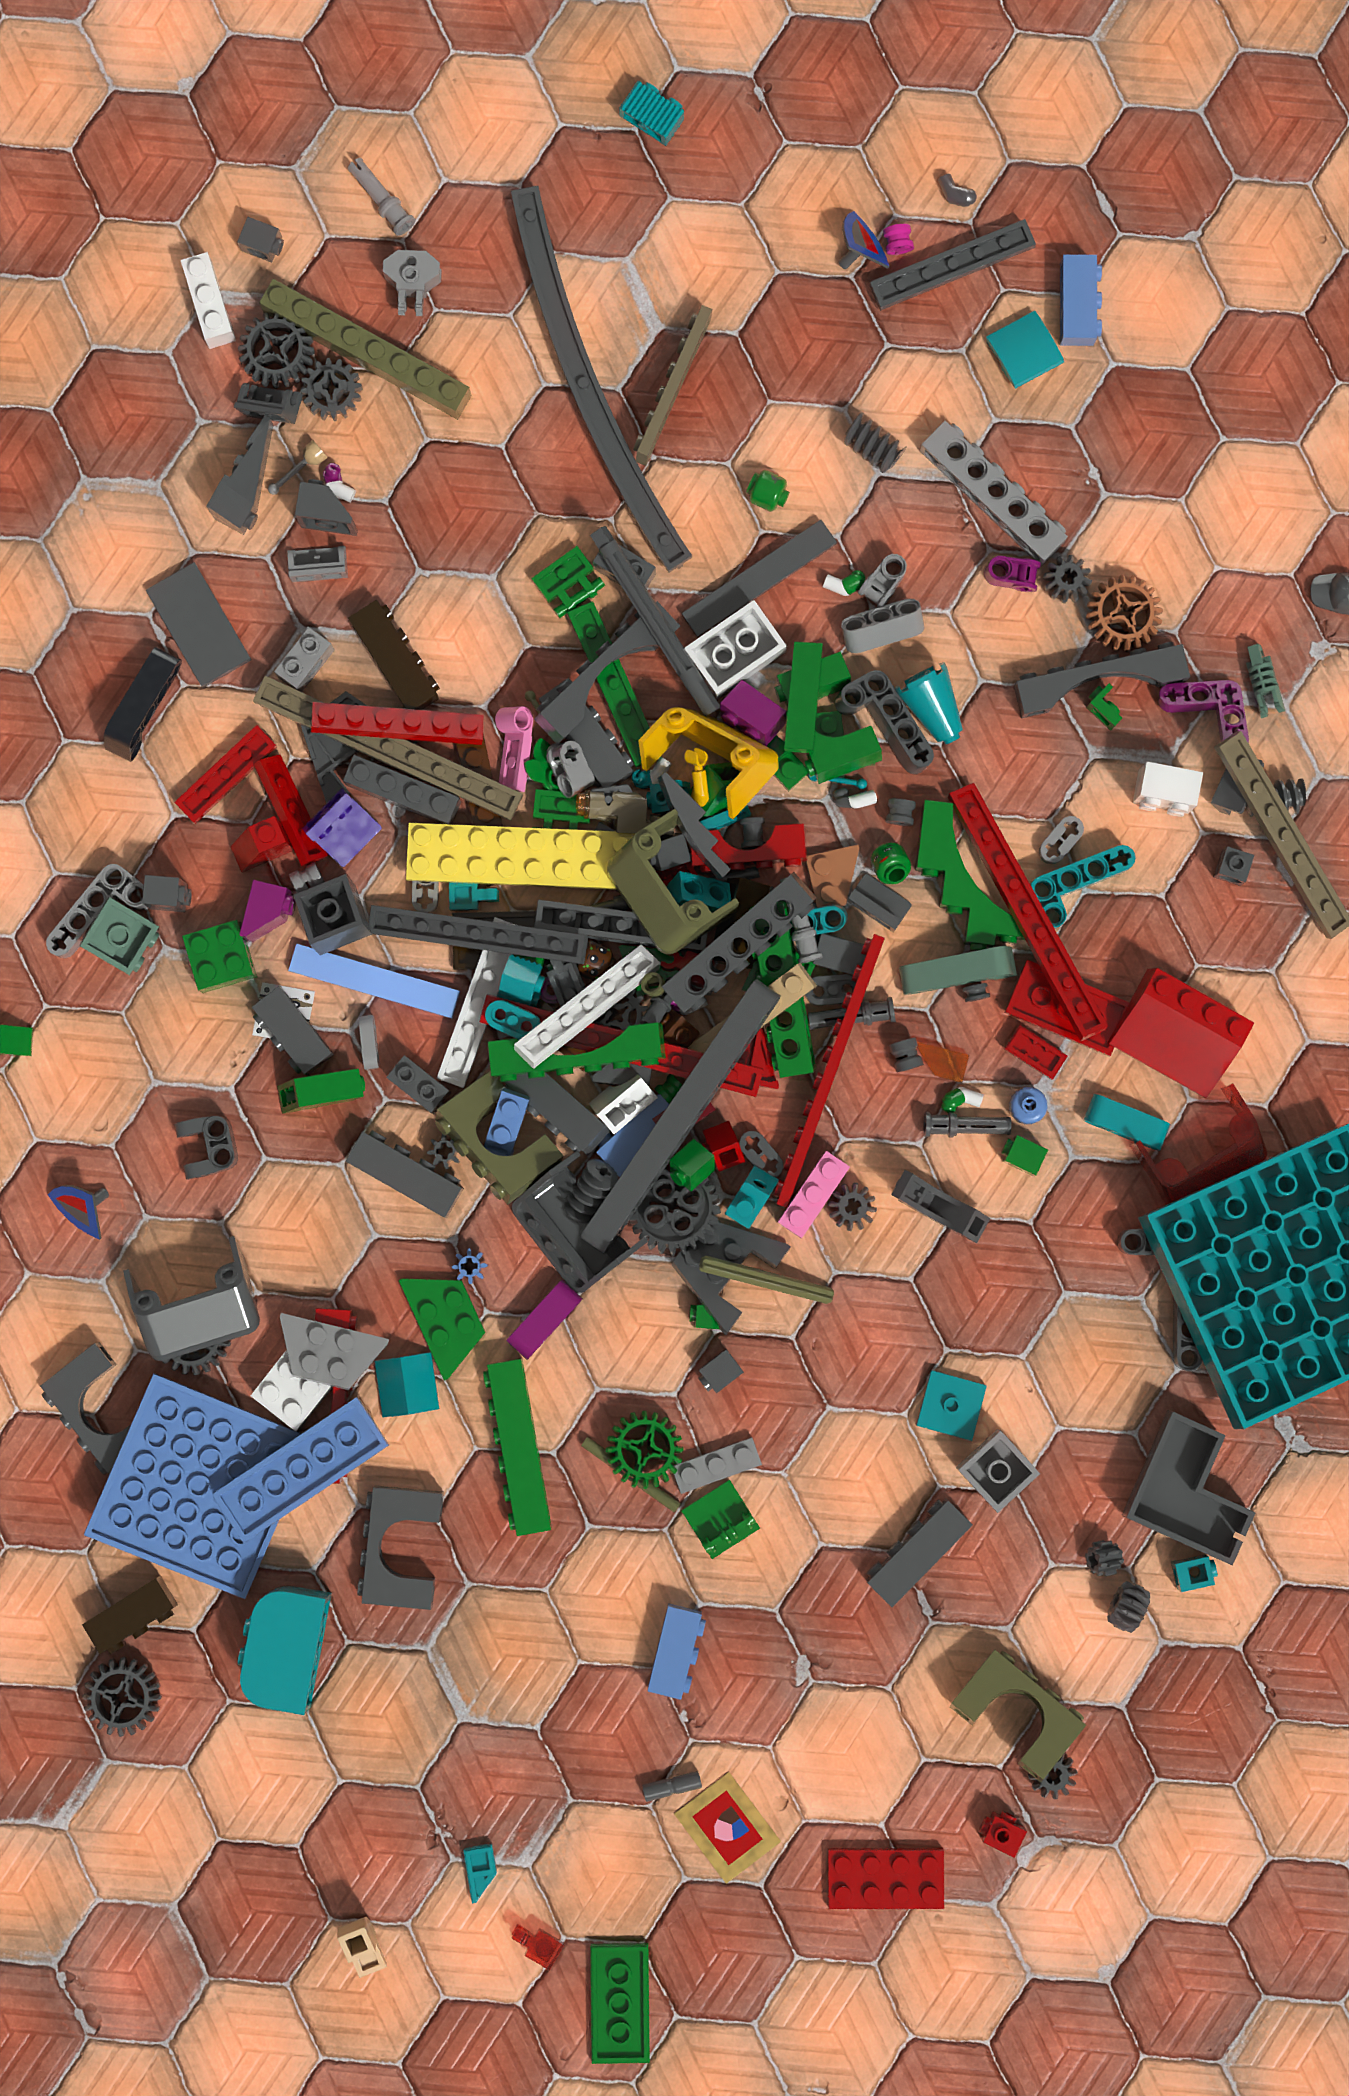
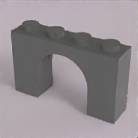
M98 1342L91 1345L40 1387L44 1391L42 1393L44 1400L51 1407L54 1405L61 1413L59 1416L61 1422L69 1430L71 1428L74 1429L79 1436L77 1438L79 1445L84 1451L92 1452L97 1459L94 1461L96 1467L102 1474L106 1475L111 1472L130 1425L119 1433L108 1434L95 1429L85 1416L83 1405L88 1389L117 1365L101 1343Z
M376 1485L373 1487V1492L367 1493L366 1509H371L370 1521L365 1520L363 1538H368L367 1550L362 1549L360 1567H365L364 1579L359 1578L357 1595L362 1596V1604L432 1609L436 1578L409 1576L395 1572L387 1565L383 1558L381 1543L386 1530L396 1522L414 1520L439 1523L442 1518L444 1492Z

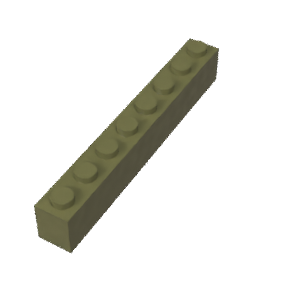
M272 279L259 302L263 313H268L272 318H274L276 313L280 319L285 318L289 323L293 322L296 328H303L307 334L306 336H312L313 340L457 420L472 396L469 386L275 279Z

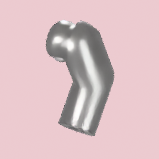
M951 174L943 175L938 179L946 200L950 204L968 207L975 203L977 199L976 192L973 189L957 187Z

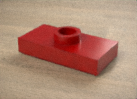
M1021 1025L1018 1026L1004 1048L1005 1051L1050 1080L1054 1079L1068 1055Z

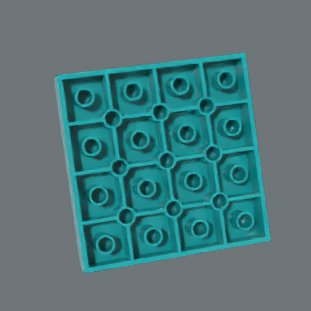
M1349 1124L1336 1127L1138 1217L1233 1429H1246L1349 1380Z

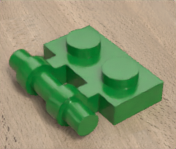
M578 546L531 578L548 603L556 597L560 599L562 604L553 609L559 618L563 617L567 612L576 609L586 599H592L597 596V591L605 586L600 577L591 583L586 576L593 572L594 568ZM578 582L582 589L569 597L565 591Z
M536 789L533 819L544 820L543 828L552 829L553 821L569 822L570 830H578V823L590 824V819L587 817L588 794L578 793L571 798H567L560 791Z

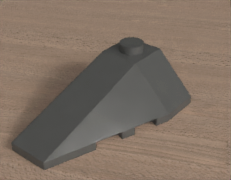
M266 415L248 439L246 444V450L248 451L245 455L238 454L234 460L232 475L230 477L224 475L206 506L214 520L242 535L246 533L247 529L251 530L258 519L256 513L258 511L273 431V423L270 417Z

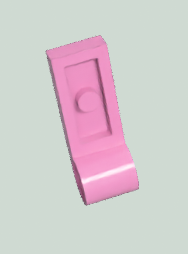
M504 707L498 710L495 717L498 730L505 733L499 783L517 792H525L527 773L524 762L529 760L531 753L533 715L527 707Z

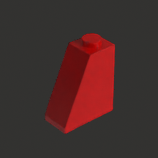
M275 816L249 826L230 846L242 873L294 851L281 822Z

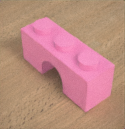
M825 1151L777 1223L799 1238H802L850 1166Z

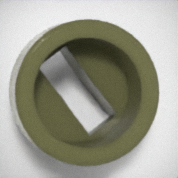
M650 972L643 977L641 988L649 996L658 997L664 992L662 986L665 984V980L658 973ZM649 986H658V988L649 989Z

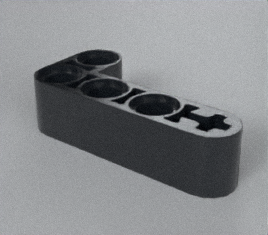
M157 647L151 651L106 726L104 732L105 750L129 762L135 759L142 744V733L176 678L182 664V659Z

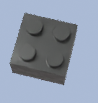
M347 874L294 895L309 944L319 955L372 935L356 885Z

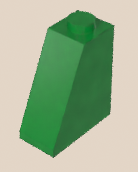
M359 1069L296 1078L278 1085L277 1089L282 1114L353 1101L364 1097V1078L360 1075Z

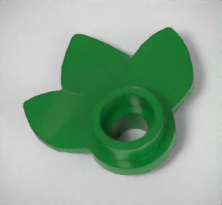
M539 738L533 747V759L524 762L526 773L533 781L542 783L546 790L560 791L557 780L555 784L551 780V775H554L546 757L547 750L551 745L544 739Z

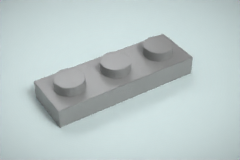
M751 1437L673 1466L677 1469L674 1476L682 1494L762 1465Z

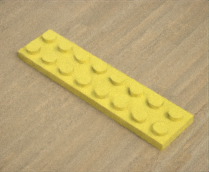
M409 823L406 880L617 889L608 876V862L635 833Z

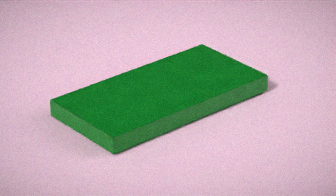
M649 1943L591 1944L592 2064L650 2063Z

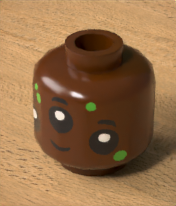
M589 940L585 963H576L582 977L595 981L615 965L616 959L612 957L611 949Z

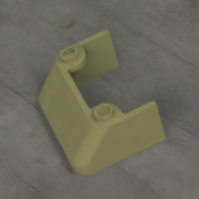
M676 809L638 831L611 857L607 866L609 878L654 945L664 954L676 953L737 914L739 905L738 900L735 898L711 913L705 903L699 900H690L679 907L648 861L656 856L661 849L660 836L677 825L678 812Z

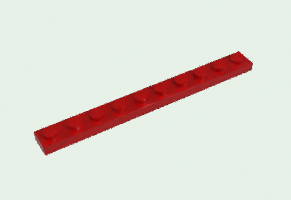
M975 783L949 793L947 797L949 802L953 803L955 813L1080 1041L1105 1031L1108 1025Z
M874 934L872 939L866 938L861 954L866 955L863 966H856L851 980L856 982L853 993L847 991L842 1004V1008L847 1009L843 1020L837 1019L832 1035L837 1036L833 1047L827 1046L822 1062L827 1063L824 1074L818 1072L813 1085V1089L817 1090L814 1101L808 1099L803 1112V1116L808 1117L804 1128L798 1127L793 1142L797 1143L798 1146L795 1154L789 1153L783 1169L788 1171L785 1182L779 1180L774 1193V1196L778 1197L777 1205L786 1208L789 1205L885 937Z
M487 994L479 1022L489 1025L485 1018V1012L487 1007L496 1000L508 1001L538 1016L541 1023L554 1012ZM498 1009L496 1011L497 1018L504 1019L506 1012L503 1009ZM524 1021L522 1023L523 1030L530 1031L532 1024L529 1021ZM592 1022L564 1045L591 1052L607 1045L624 1031ZM664 1042L666 1059H658V1065L642 1067L687 1079L704 1055V1052ZM641 1061L630 1062L631 1064L641 1066ZM737 1062L720 1088L757 1097L764 1069Z

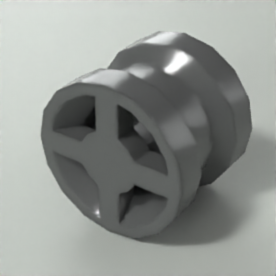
M888 799L887 806L890 810L885 822L893 825L913 826L912 811L915 809L916 802L906 799Z

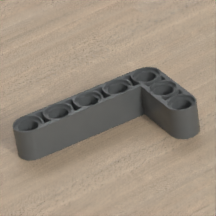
M1143 1229L1124 1230L1117 1238V1246L1124 1254L1154 1255ZM1129 1234L1135 1235L1138 1239V1246L1134 1250H1129L1125 1246V1238ZM1173 1296V1361L1176 1367L1181 1370L1195 1371L1201 1366L1203 1360L1192 1336L1185 1337L1182 1334L1181 1328L1185 1321ZM1186 1350H1190L1194 1354V1361L1189 1366H1185L1181 1361V1355Z

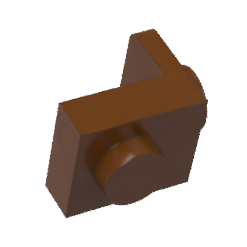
M673 1009L666 1012L660 1021L663 1026L664 1040L671 1044L688 1048L700 1034L695 1027Z

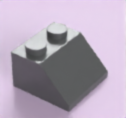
M309 479L308 483L300 482L295 516L301 528L357 536L358 530L352 517L330 487L325 485V482L315 479Z

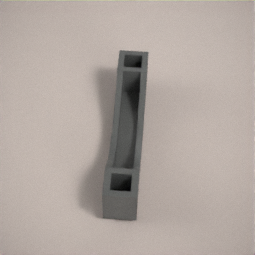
M657 601L658 608L675 632L680 625ZM638 612L634 615L638 620L632 626L626 622L615 633L618 639L612 645L607 641L595 652L599 657L593 663L587 660L576 670L579 676L573 682L568 678L556 689L560 694L554 700L548 697L536 708L540 714L534 720L557 744L584 719L585 704L589 691L597 676L606 666L626 655L655 651L659 647Z
M1167 642L1158 645V650L1147 652L1146 648H1141L1129 652L1130 656L1119 658V654L1103 657V662L1092 664L1091 660L1076 663L1073 669L1064 670V667L1061 666L1047 670L1048 674L1037 676L1036 673L1022 675L1019 677L1020 680L1016 681L1014 685L1021 719L1049 713L1054 705L1069 691L1083 683L1099 678H1133L1147 682L1157 688L1171 683H1184L1190 678L1183 644L1174 646V642Z

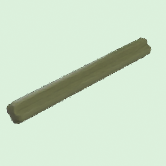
M704 1256L700 1260L699 1270L701 1272L825 1304L831 1303L833 1300L834 1290L829 1287L710 1256Z

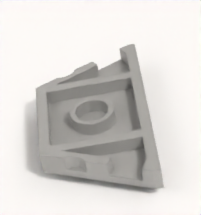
M284 1313L280 1314L292 1377L349 1390L382 1350L386 1348L389 1342L387 1338Z

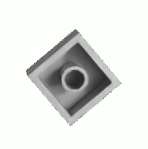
M999 1429L992 1433L956 1467L997 1513L1040 1474Z

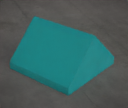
M431 1352L375 1361L383 1418L440 1409Z

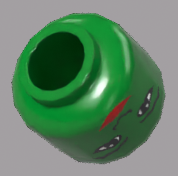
M884 843L878 846L871 855V866L879 881L884 884H898L911 871V862L904 848L898 843Z

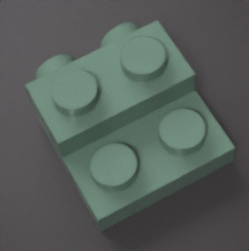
M108 897L79 946L130 975L132 971L137 972L143 964L145 958L142 954L146 947L152 948L157 941L160 933L156 931L159 926Z

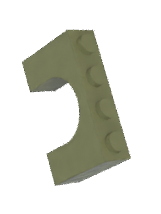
M490 1070L438 1108L435 1123L443 1135L448 1134L454 1141L453 1144L457 1152L463 1157L467 1156L472 1162L474 1172L480 1178L484 1177L489 1182L494 1196L499 1200L503 1199L508 1205L528 1190L548 1171L561 1163L564 1155L546 1134L522 1152L512 1156L496 1155L484 1148L477 1137L476 1127L482 1119L496 1110L501 1091L505 1088L497 1077L491 1076Z
M994 1650L954 1699L950 1708L973 1726L989 1704L1001 1695L1008 1693L1021 1694L1034 1702L1041 1714V1732L1038 1739L1018 1764L1041 1783L1085 1728L1086 1724L1082 1722L1084 1717L1074 1708L1070 1707L1068 1710L1060 1704L1061 1698L1051 1689L1047 1688L1045 1691L1037 1685L1038 1679L1027 1670L1022 1672L1014 1666L1015 1660L1004 1651L999 1653Z

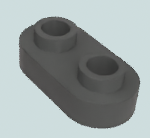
M850 974L812 978L817 986L823 988L824 994L817 997L812 989L805 997L811 1004L817 1006L843 1004L846 994L842 992V986L845 984L850 985L853 993L856 982L851 981L853 975Z

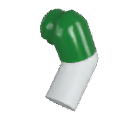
M855 570L851 575L843 579L828 574L823 588L843 596H849L860 590L865 582V574L860 570Z
M958 1087L944 1095L941 1107L947 1113L955 1112L956 1107L963 1103L980 1107L984 1094L964 1087Z

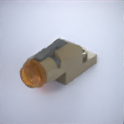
M628 784L592 788L591 791L584 790V793H577L576 815L583 816L584 819H598L606 822L614 820V830L617 833L636 834L664 816L650 815V819H646L647 799L637 792H632ZM674 828L663 835H674Z

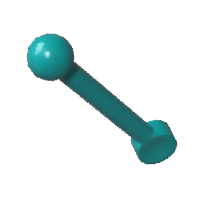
M809 775V779L812 782H817L815 775L812 777ZM837 777L829 780L831 782L855 785L859 789L867 787V781L863 778L853 780Z

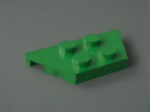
M400 1279V1285L445 1381L451 1377L486 1331L462 1280Z

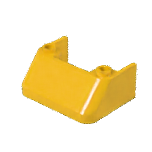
M680 707L668 709L638 740L642 769L648 771L681 734L731 761L732 766L741 771L726 788L728 816L732 819L740 813L769 781L779 767L778 755L774 750L710 715L704 716L702 711Z

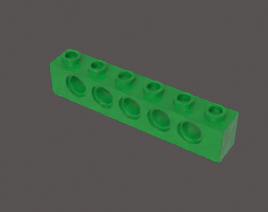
M786 901L777 902L778 911L781 914H788ZM757 919L755 922L756 929L763 933L764 927H770L765 919ZM791 928L781 937L777 935L776 940L769 941L771 946L759 956L755 952L752 954L754 960L758 959L760 970L756 971V977L766 986L772 984L798 964L794 941L791 939ZM770 955L779 956L782 960V967L779 969L772 968L768 963V957ZM803 996L784 1010L791 1014L793 1019L791 1024L781 1023L777 1016L770 1021V1026H767L769 1043H774L775 1054H772V1064L774 1071H779L780 1078L814 1073L817 1068ZM784 1040H794L798 1046L797 1051L788 1052L784 1048Z

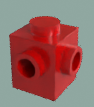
M730 1121L703 1130L706 1142L702 1143V1146L714 1155L715 1164L719 1172L745 1162Z
M993 1811L990 1818L987 1816L984 1818L979 1832L982 1833L980 1838L983 1843L1015 1858L1027 1831L1024 1826L1016 1823L1018 1818L1005 1811H1002L1001 1814Z

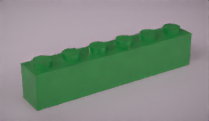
M523 1358L488 1364V1370L483 1371L485 1387H491L493 1399H488L491 1417L496 1416L498 1427L493 1428L495 1444H501L503 1456H498L500 1472L506 1473L508 1484L503 1485L505 1501H511L513 1513H508L510 1530H516L517 1536L550 1531L552 1524Z

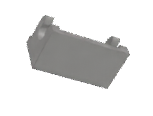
M345 546L287 551L288 572L292 582L348 578Z

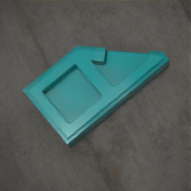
M746 805L734 819L728 816L727 810L700 821V823L708 831L719 830L740 821V819L750 817L751 812L748 805Z
M492 1843L468 1847L463 1850L472 1904L477 1903L497 1874Z

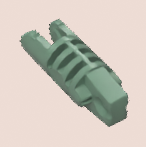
M1260 644L1247 647L1251 662L1246 663L1261 718L1268 717V707L1264 699L1266 695L1272 694L1276 710L1279 713L1284 712L1285 707L1271 657H1265Z

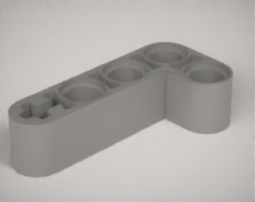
M110 864L104 867L49 934L46 940L49 952L60 958L71 957L80 947L81 941L108 897L115 901L120 898L136 910L146 909L147 906L142 904V900L138 903H133L131 900L132 892L136 889L143 890L144 884L117 864ZM120 871L122 874L121 882L117 885H111L109 882L110 875L113 872ZM102 893L104 896L103 904L99 907H93L91 904L92 897L95 894ZM84 915L86 919L85 926L79 930L75 929L73 925L74 919L77 916ZM68 929L76 934V937L69 936L70 934L66 933L65 930ZM59 939L63 940L66 945L64 950L59 948L57 944Z

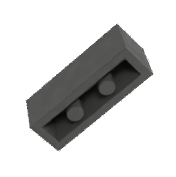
M280 986L252 1006L256 1012L253 1018L262 1029L268 1027L274 1036L270 1040L280 1052L285 1049L291 1058L288 1060V1063L297 1074L302 1071L308 1076L334 1056L330 1048Z

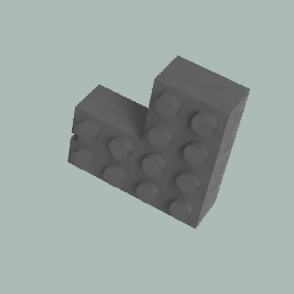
M1167 1410L1122 1516L1233 1566L1243 1543L1241 1540L1234 1538L1233 1535L1237 1532L1246 1536L1256 1512L1203 1489L1226 1435Z

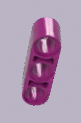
M561 1280L506 1341L528 1360L583 1298L566 1282Z

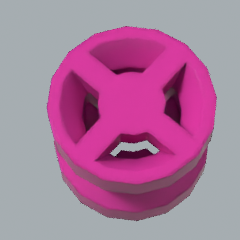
M895 224L883 230V235L888 241L886 246L888 255H900L914 249V243L909 237L911 233V226L909 224Z

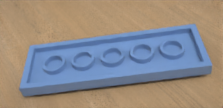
M356 1397L213 1493L212 1496L242 1542L245 1543L388 1447L389 1443L360 1399Z

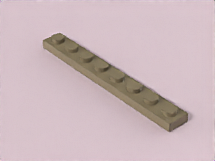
M1236 731L1214 748L1325 937L1332 939L1349 927V914L1243 733Z

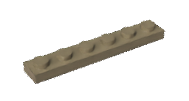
M702 305L699 313H693L688 324V329L691 330L688 338L682 337L677 349V353L680 354L677 363L671 362L666 374L669 381L666 387L661 385L655 399L658 402L656 410L649 411L644 424L648 428L644 436L639 434L633 450L637 451V463L647 466L710 324L713 309Z

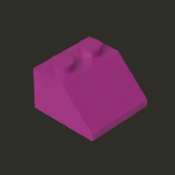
M253 880L240 936L246 941L254 942L287 922L288 915L293 916L296 901L293 899L294 894L286 887Z

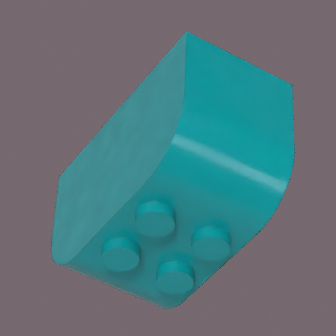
M287 1585L271 1590L257 1602L252 1615L245 1621L243 1636L247 1637V1642L244 1648L240 1649L238 1665L242 1666L240 1674L241 1688L250 1702L262 1708L305 1715L311 1708L332 1593Z

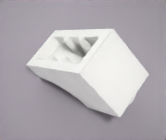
M638 1074L622 1085L616 1087L610 1085L589 1104L598 1117L615 1134L658 1097Z

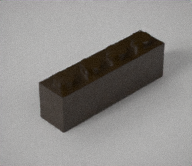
M375 600L348 617L351 625L405 709L423 710L439 700L436 691L440 687L432 675L425 676L421 669L425 664L416 651L411 654L406 644L410 641L401 627L396 630L391 623V620L395 618L386 604L380 606L378 601Z

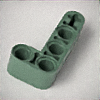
M1009 946L993 947L899 967L904 995L923 993L978 981L1017 976L1012 947Z

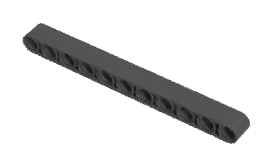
M758 979L751 984L583 1231L581 1238L603 1254L611 1248L669 1163V1160L674 1156L766 1021L781 995Z

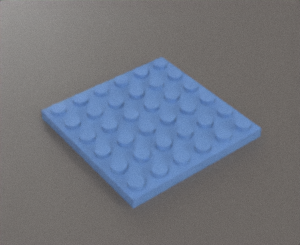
M153 1373L84 1535L245 1599L279 1520L243 1543L212 1494L302 1433Z

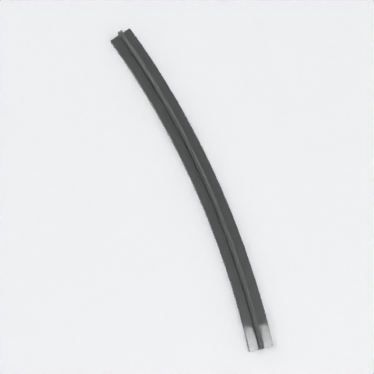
M539 186L512 190L511 195L535 292L569 388L593 442L617 489L649 544L668 573L676 568H681L683 563L692 558V554L678 535L640 470L595 375L578 331L558 269Z

